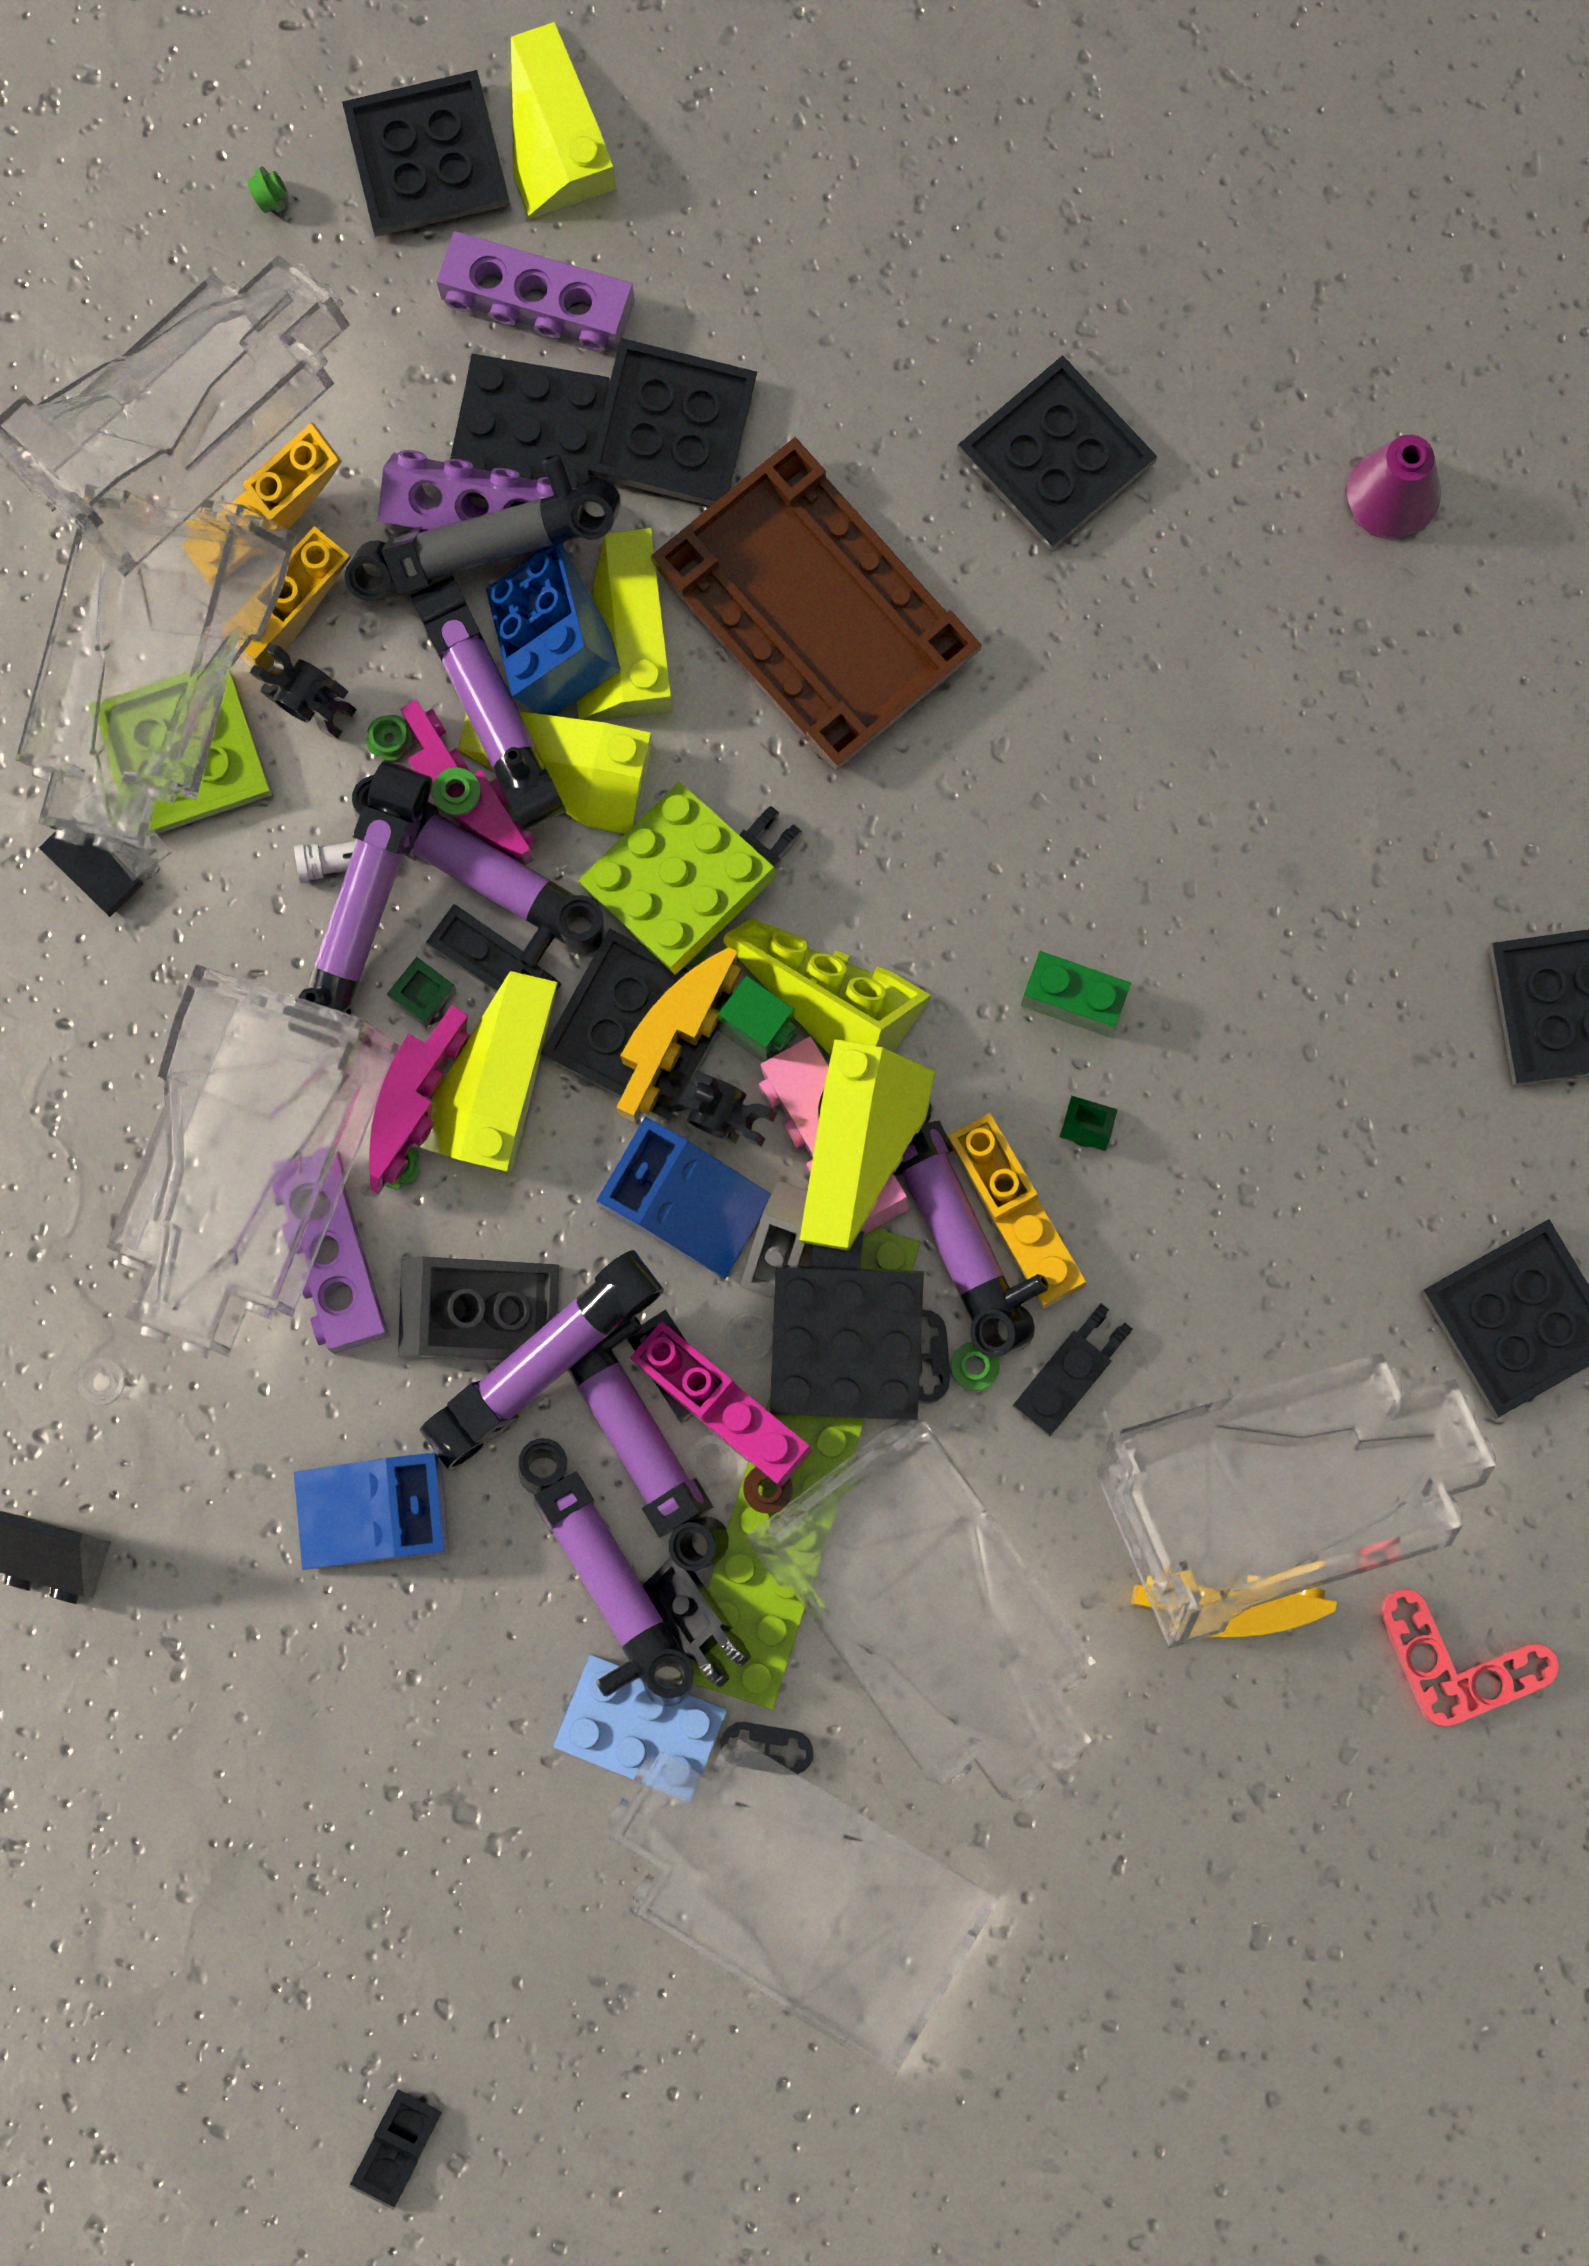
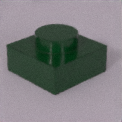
M416 956L387 995L391 1000L427 1026L456 990V987Z
M1071 1095L1059 1137L1073 1141L1082 1147H1093L1106 1151L1118 1109Z

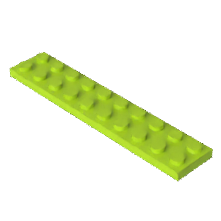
M876 1228L863 1236L860 1268L912 1271L921 1242ZM770 1393L769 1400H768V1403H767V1406H766V1410H767L768 1412H770V1398H771V1393ZM772 1414L806 1442L813 1452L790 1477L793 1485L790 1502L784 1509L773 1514L757 1512L747 1503L744 1497L743 1485L745 1478L755 1468L752 1463L748 1462L726 1530L729 1537L728 1549L724 1557L715 1564L707 1590L732 1625L731 1631L744 1643L751 1658L743 1666H740L729 1659L725 1651L717 1643L710 1652L720 1660L730 1679L722 1687H718L710 1682L696 1662L690 1659L694 1668V1685L773 1710L865 1418ZM770 1479L764 1480L759 1485V1494L765 1498L773 1497L777 1492V1485ZM680 1673L679 1680L683 1681L682 1675Z

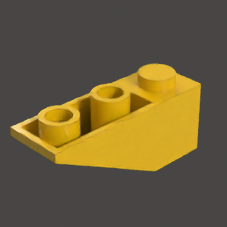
M314 526L219 629L226 647L250 668L256 665L268 671L274 664L272 655L264 651L268 643L278 645L285 651L289 648L350 560V555Z

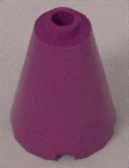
M1416 435L1400 436L1367 454L1356 464L1348 480L1346 497L1353 512V518L1360 527L1373 536L1396 540L1424 530L1434 518L1440 504L1441 487L1434 451L1425 439Z

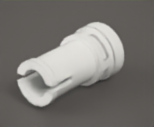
M357 839L356 841L319 846L318 843L294 845L300 883L323 879L326 874L347 871L351 858L345 859L344 856L353 854Z

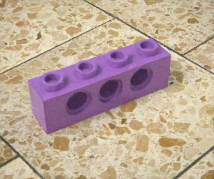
M453 231L437 279L441 300H444L449 307L455 310L471 312L472 309L489 313L492 319L505 325H515L516 322L533 326L536 332L546 337L560 338L563 335L574 338L582 346L594 351H604L605 348L614 351L618 350L620 338H623L635 301L633 283L457 231ZM494 276L502 280L498 286L492 289L479 286L480 282L486 277ZM534 289H539L546 293L545 297L537 302H530L523 298L527 292ZM578 302L591 306L582 315H574L568 312L569 307Z
M402 450L399 453L394 452L383 467L377 521L412 528L422 526L423 530L428 531L515 506V502L528 503L553 496L554 494L548 477L533 480L519 477L520 474L507 468H495L492 471L473 468L472 463L461 459H449L441 462L427 459V456L419 451ZM429 483L435 485L440 490L442 498L436 499L428 496L422 484ZM475 492L483 495L489 507L482 508L474 505L468 493ZM571 541L562 543L566 550Z
M330 1147L273 1164L277 1177L270 1179L269 1182L277 1206H286L290 1223L283 1225V1230L291 1253L299 1251L304 1269L297 1271V1278L304 1298L312 1297L315 1304L317 1316L311 1317L310 1321L318 1345L326 1344L328 1350L336 1354L390 1337L335 1153ZM315 1194L324 1196L325 1208L323 1212L315 1218L304 1217L301 1210L304 1200ZM327 1240L336 1241L339 1245L337 1258L329 1264L317 1263L315 1251L318 1245ZM340 1286L350 1287L353 1293L351 1304L341 1311L332 1310L329 1306L330 1293Z

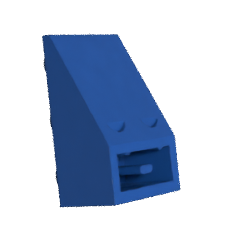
M562 543L541 549L486 588L511 695L514 699L538 714L555 716L621 670L612 635Z
M645 1116L596 1201L601 1210L726 1279L762 1217L771 1193L690 1141Z
M436 1453L382 1458L294 1472L302 1570L450 1554L441 1460Z

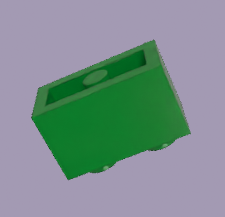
M1039 951L1021 1007L1111 1038L1131 982Z
M747 975L718 1013L720 1033L762 1062L790 1048L797 1037L794 1034L797 1027L794 1020V1008Z

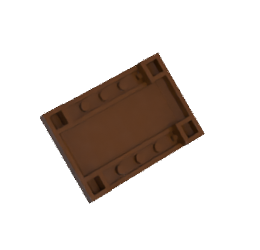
M796 437L791 439L651 555L653 564L673 591L818 755L836 770L840 769L969 661L982 647V644L951 610L946 612L826 478V470Z

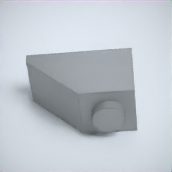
M777 1180L763 1211L740 1284L741 1287L775 1298L776 1265H800L807 1246L806 1243H800L799 1240L807 1196L806 1190Z

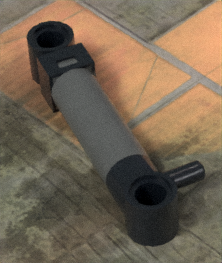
M557 454L550 455L542 463L551 485L553 496L428 531H423L421 526L392 534L386 543L379 540L368 541L361 545L346 567L345 583L349 591L357 598L365 601H375L384 597L393 583L397 593L401 594L427 587L432 579L579 538L587 540L599 539L611 530L621 507L620 495L611 483L602 479H589L583 482L578 489L572 490L561 456ZM595 502L599 504L604 510L605 515L598 517L590 515L584 509L583 503ZM363 564L375 565L381 571L382 577L370 576L365 571Z

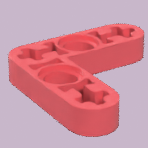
M1408 1589L1393 1591L1382 1602L1380 1610L1382 1622L1421 1713L1433 1725L1442 1727L1456 1725L1545 1688L1558 1675L1559 1664L1556 1655L1551 1649L1540 1644L1521 1646L1456 1673L1428 1605L1420 1594ZM1402 1598L1405 1604L1414 1603L1417 1612L1410 1615L1415 1630H1419L1425 1625L1428 1631V1635L1413 1637L1404 1645L1400 1634H1409V1629L1404 1620H1394L1392 1617V1612L1398 1608L1396 1600ZM1418 1644H1429L1437 1653V1664L1429 1672H1420L1411 1663V1652ZM1530 1652L1534 1658H1544L1547 1666L1540 1670L1542 1678L1537 1680L1534 1674L1516 1678L1515 1680L1521 1688L1514 1691L1512 1676L1503 1666V1663L1510 1661V1670H1516L1528 1664L1527 1654ZM1488 1670L1498 1674L1503 1685L1499 1696L1492 1700L1481 1697L1476 1689L1478 1676ZM1444 1671L1448 1681L1438 1682L1440 1689L1445 1696H1454L1456 1699V1704L1450 1707L1452 1715L1446 1718L1443 1712L1434 1713L1431 1705L1438 1701L1433 1686H1428L1423 1690L1420 1684L1421 1680L1435 1679Z

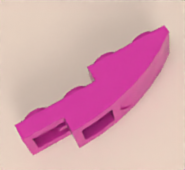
M417 699L400 709L409 729L422 748L421 751L408 758L412 770L430 776L432 778V786L436 777L446 769L459 767L469 770L457 748L448 752L440 737L446 734V731L433 709L424 712ZM482 770L474 773L481 789V796L477 806L465 815L448 816L461 828L520 863L527 865L532 862L533 857L529 846L534 844L535 841L530 831L523 832L518 821L513 822L504 808L509 802L498 779L495 778L489 782ZM454 783L448 788L447 794L450 797L458 798L464 793L465 787L462 784Z
M452 1005L426 1043L411 1034L407 1035L384 1078L375 1106L369 1148L370 1190L378 1195L387 1182L394 1185L399 1180L408 1164V1160L404 1157L412 1145L421 1146L429 1136L435 1123L431 1120L432 1101L423 1095L430 1098L435 1093L444 1077V1073L440 1070L449 1057L456 1060L470 1037L466 1033L468 1015Z
M661 1321L631 1355L630 1359L650 1378L780 1488L813 1452L806 1442L738 1387L730 1377L664 1322Z

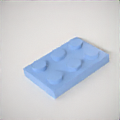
M590 1654L553 1748L691 1803L728 1710L690 1694L677 1705L661 1706L648 1697L640 1678L608 1697L603 1696L596 1684L597 1679L619 1666ZM656 1681V1683L664 1689H674L673 1687Z

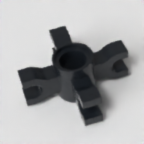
M268 643L264 651L274 658L273 668L268 672L264 668L254 665L249 672L258 680L273 684L271 686L263 684L259 691L284 711L305 723H309L314 716L320 730L328 736L338 739L343 731L334 726V714L339 710L342 714L353 717L357 709L350 703L335 697L344 699L349 691L307 661L298 659L293 666L290 656L278 645Z
M674 1069L671 1070L668 1077L674 1083L681 1085V1092L673 1098L660 1093L656 1101L657 1103L675 1112L689 1110L690 1114L686 1121L710 1135L736 1144L740 1136L735 1132L736 1129L749 1142L762 1147L766 1138L760 1133L752 1131V1124L758 1118H766L774 1122L777 1113L772 1108L762 1104L744 1105L743 1102L747 1096L745 1092L723 1080L700 1071H696L693 1080L697 1081L698 1085L696 1086L682 1072Z

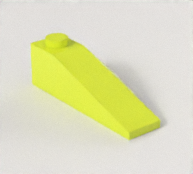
M555 22L512 36L513 176L528 218L532 219L616 190L613 164Z
M651 528L607 533L603 538L591 597L612 635L621 670L576 701L578 719L598 721L673 712L656 566L651 559V555L654 553Z
M519 711L567 811L565 813L584 827L624 836L636 823L653 751L651 733L605 722ZM466 714L458 751L495 773Z
M753 918L726 933L723 939V943L727 947L738 951V959L768 991L794 1008V1018L829 1054L832 1053L835 1039L883 1047L895 1052L929 1003L931 997L930 994L892 971L876 966L874 973L848 964L850 955L837 950L834 951L833 955L819 953L808 948L805 938Z
M513 971L509 972L432 1097L431 1120L435 1123L429 1136L420 1148L457 1160L502 1171L514 1170L558 982Z
M834 1040L824 1086L799 1239L800 1243L849 1251L877 1204V1198L892 1172L895 1173L903 1160L902 1155L915 1133L918 1134L926 1121L935 1079L934 1070L883 1047Z

